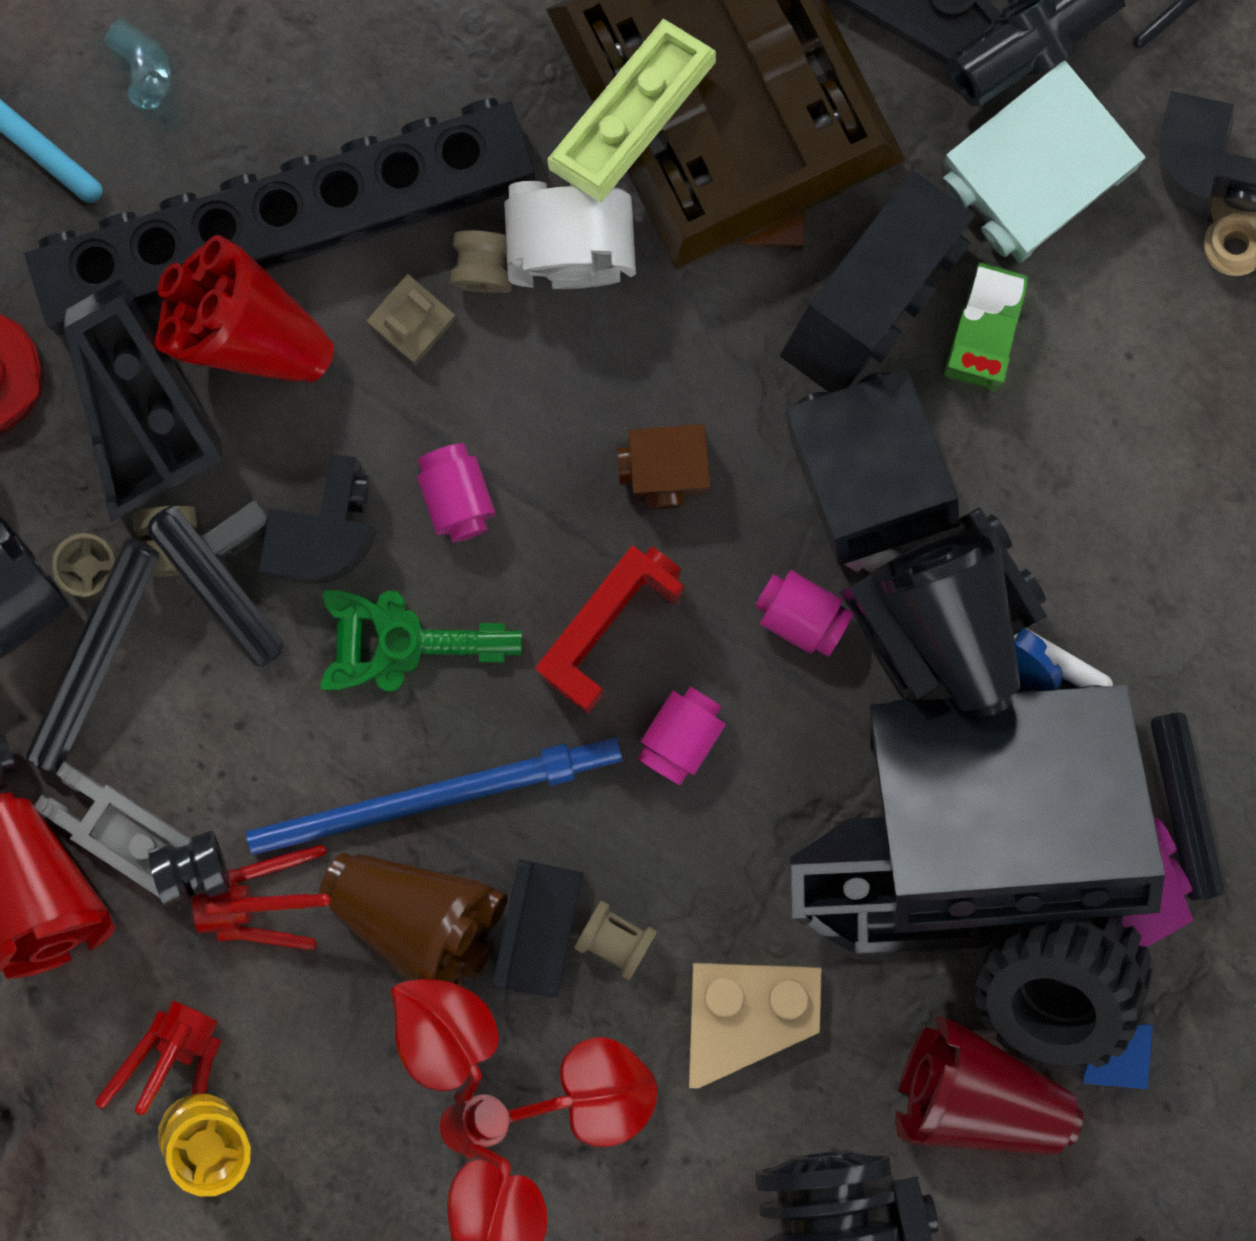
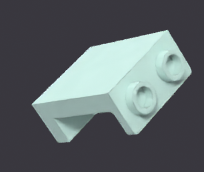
M1064 60L946 154L941 165V169L946 176L941 181L955 201L965 208L971 204L986 224L982 227V232L992 247L1003 257L1011 253L1019 263H1022L1040 244L1112 186H1118L1134 173L1146 157Z

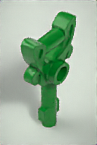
M325 590L322 594L326 608L337 619L336 662H333L325 671L320 684L321 688L326 691L347 690L364 685L373 679H376L378 687L386 692L397 691L404 685V672H414L419 666L420 658L423 654L479 655V662L505 663V656H522V631L505 630V623H479V630L477 631L424 630L421 628L418 616L413 611H405V599L398 592H384L379 596L376 605L364 597L341 590ZM362 620L372 621L379 637V644L370 662L361 663Z

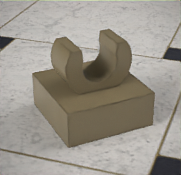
M407 274L366 322L375 332L416 366L457 318L452 311Z

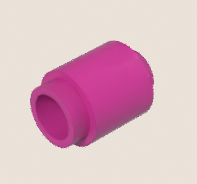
M464 443L449 445L421 456L417 460L421 473L416 478L436 535L449 534L451 541L454 543L471 539L488 531L485 521L494 517L496 512L477 457L469 456Z
M791 569L784 580L773 574L754 606L764 612L759 625L811 655L817 650L827 657L830 656L853 617L851 611L841 606L843 599Z
M689 687L684 697L672 690L640 742L645 747L637 759L681 786L688 773L696 774L725 728L726 724L716 718L722 706L692 687Z

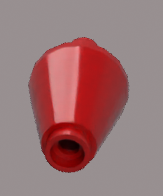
M215 235L187 258L183 265L177 262L169 265L159 280L158 295L164 300L155 337V347L162 353L176 360L191 364L296 383L302 380L307 383L315 382L327 371L334 353V344L331 338L325 335L324 329L241 246L222 236Z

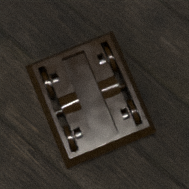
M565 0L546 9L592 104L624 67L622 58L626 57L627 61H629L663 18L716 52V63L657 134L667 155L674 153L687 180L683 181L677 167L669 156L659 160L654 159L648 146L627 170V174L675 270H679L737 241L741 242L905 161V157L824 0ZM789 12L794 14L807 41L800 43L785 14ZM607 21L618 41L616 44L604 25ZM632 25L638 32L635 35L632 34ZM812 55H815L827 80L821 83L818 82L807 60ZM821 103L826 111V114L822 116L819 114ZM701 159L707 169L703 173L701 171ZM692 195H695L704 213L701 217L698 216L691 198Z

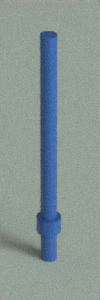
M613 737L570 749L564 743L541 749L542 756L248 830L246 831V838L249 850L253 856L548 780L550 786L575 780V773L622 762L623 758L618 738Z

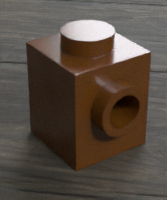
M705 423L629 429V446L617 447L620 485L632 484L633 500L646 499L647 509L685 506L684 496L709 494L710 478Z

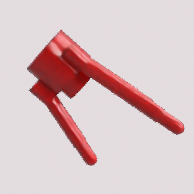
M320 844L241 868L227 869L231 885L230 892L211 898L203 893L192 897L193 918L197 932H216L218 941L244 940L289 948L315 949L317 941L312 937L241 926V924L251 922L252 912L326 907L331 903V897L328 894L251 897L249 886L238 885V883L323 857L327 853V848Z
M172 999L166 1013L158 1010L149 1031L95 1101L96 1106L102 1109L109 1104L158 1041L156 1050L162 1054L135 1106V1113L140 1116L147 1113L175 1060L191 1065L195 1055L199 1056L191 1094H206L213 1059L222 1043L221 1039L212 1036L219 1021Z

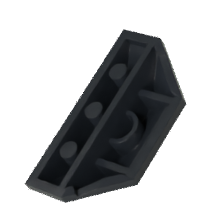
M883 817L848 819L790 857L792 919L804 926L808 924L822 936L855 954L983 948L991 943L998 926L895 933L892 914L893 886Z

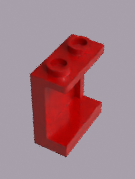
M632 545L535 667L537 674L585 713L589 714L604 696L603 689L578 670L577 667L643 585H649L675 605L682 597L684 585L677 580L681 576L679 574L681 568L653 546H650L646 553L643 554Z

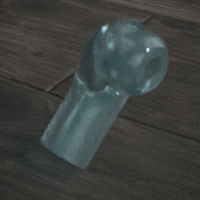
M119 18L108 30L104 38V44L130 61L131 80L133 81L127 90L130 101L135 106L144 110L155 109L159 106L161 98L168 95L171 87L168 54L159 43L123 18Z

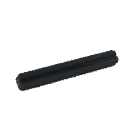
M127 539L122 544L26 753L28 763L39 770L48 773L57 772L70 752L159 559V552L146 542L137 539Z

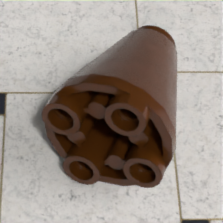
M345 852L339 854L330 864L322 879L319 894H328L331 897L330 910L405 981L436 979L457 985L461 984L465 976L474 980L477 979L486 968L492 955L493 946L485 941L490 929L501 918L508 901V895L477 880L363 854L353 857Z

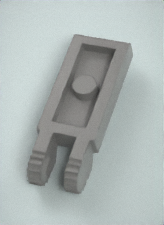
M63 762L56 772L62 779V782L77 792L81 791L95 802L83 820L70 812L58 800L52 797L47 798L41 795L34 806L36 810L73 834L70 838L71 840L159 897L150 868L148 851L166 844L176 848L188 845L191 838L112 786L105 785L104 787L74 766Z

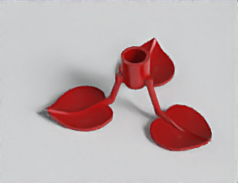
M419 979L402 982L393 986L390 989L395 1011V1041L401 1062L410 1077L422 1087L434 1091L456 1089L466 1081L463 1089L454 1094V1101L456 1103L450 1105L443 1112L440 1119L441 1137L451 1150L465 1154L468 1159L476 1157L481 1159L464 1164L451 1182L447 1201L451 1241H543L547 1231L548 1215L541 1191L528 1177L521 1175L510 1176V1162L488 1150L487 1147L496 1145L504 1139L509 1123L569 1107L571 1131L574 1137L581 1143L601 1148L624 1143L643 1129L654 1112L658 1094L654 1074L625 1045L613 1039L594 1037L572 1046L561 1063L560 1082L566 1096L507 1110L502 1102L494 1096L487 1094L473 1095L482 1079V1072L477 1063L491 1057L496 1051L499 1041L496 1022L487 1005L470 990L443 980Z

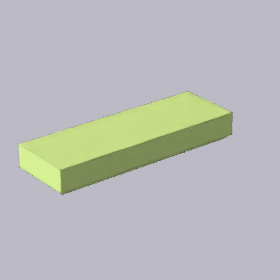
M663 18L548 157L549 170L601 203L716 63L715 50Z

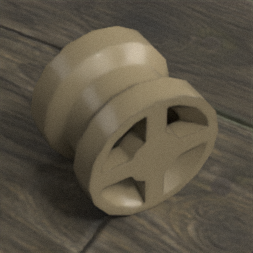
M458 231L454 233L453 248L458 253L457 266L450 271L449 285L462 290L482 293H507L512 291V283L508 280L506 235L486 231Z

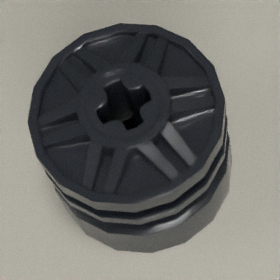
M850 1150L820 1152L795 1156L777 1166L756 1171L757 1190L766 1192L787 1191V1197L760 1204V1217L790 1220L791 1231L774 1235L764 1241H900L897 1224L868 1221L867 1214L869 1210L880 1208L895 1201L892 1188H864L863 1183L891 1175L889 1156L864 1155L853 1153Z

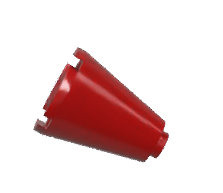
M6 792L0 793V972L3 970L6 979H18L36 975L71 962L72 959L68 951L86 941L89 950L92 951L113 935L116 926L106 906L28 798H15L13 793Z

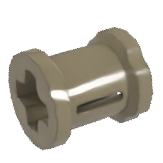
M601 900L574 949L581 953L586 951L594 953L620 968L621 977L630 981L658 931L650 926L644 930L611 912L610 905Z

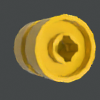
M191 1094L178 1099L165 1111L158 1126V1144L172 1180L183 1191L198 1197L217 1196L231 1190L243 1179L250 1164L251 1146L235 1111L223 1099L211 1094Z

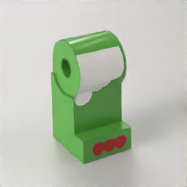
M978 262L965 306H962L943 377L995 392L999 390L1005 380L1010 360L1009 354L1027 288L1028 276Z

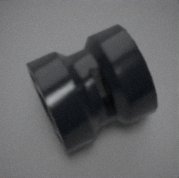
M213 831L192 836L189 844L176 848L166 844L148 851L155 886L160 900L167 911L187 905L191 897L202 893L211 898L231 891L227 866Z

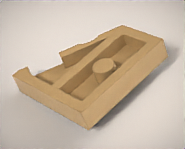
M693 963L689 1088H701L820 1033L822 968Z

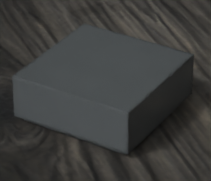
M254 500L204 534L202 538L215 556L221 560L225 559L228 561L265 535L268 514Z

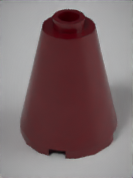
M937 1016L933 1018L938 1026L937 1030L924 1027L909 1053L898 1092L909 1095L907 1114L895 1110L897 1136L903 1141L921 1146L1057 1155L1062 1152L1066 1145L1072 1146L1077 1141L1083 1125V1111L1078 1108L1077 1098L1074 1093L952 1019Z

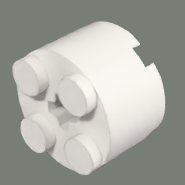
M521 181L509 185V198L504 203L509 282L522 287L534 288L533 276H543L551 280L552 289H578L621 282L620 271L629 277H633L636 274L632 196L625 189L614 187L600 203L572 184L569 187L547 188L545 182Z

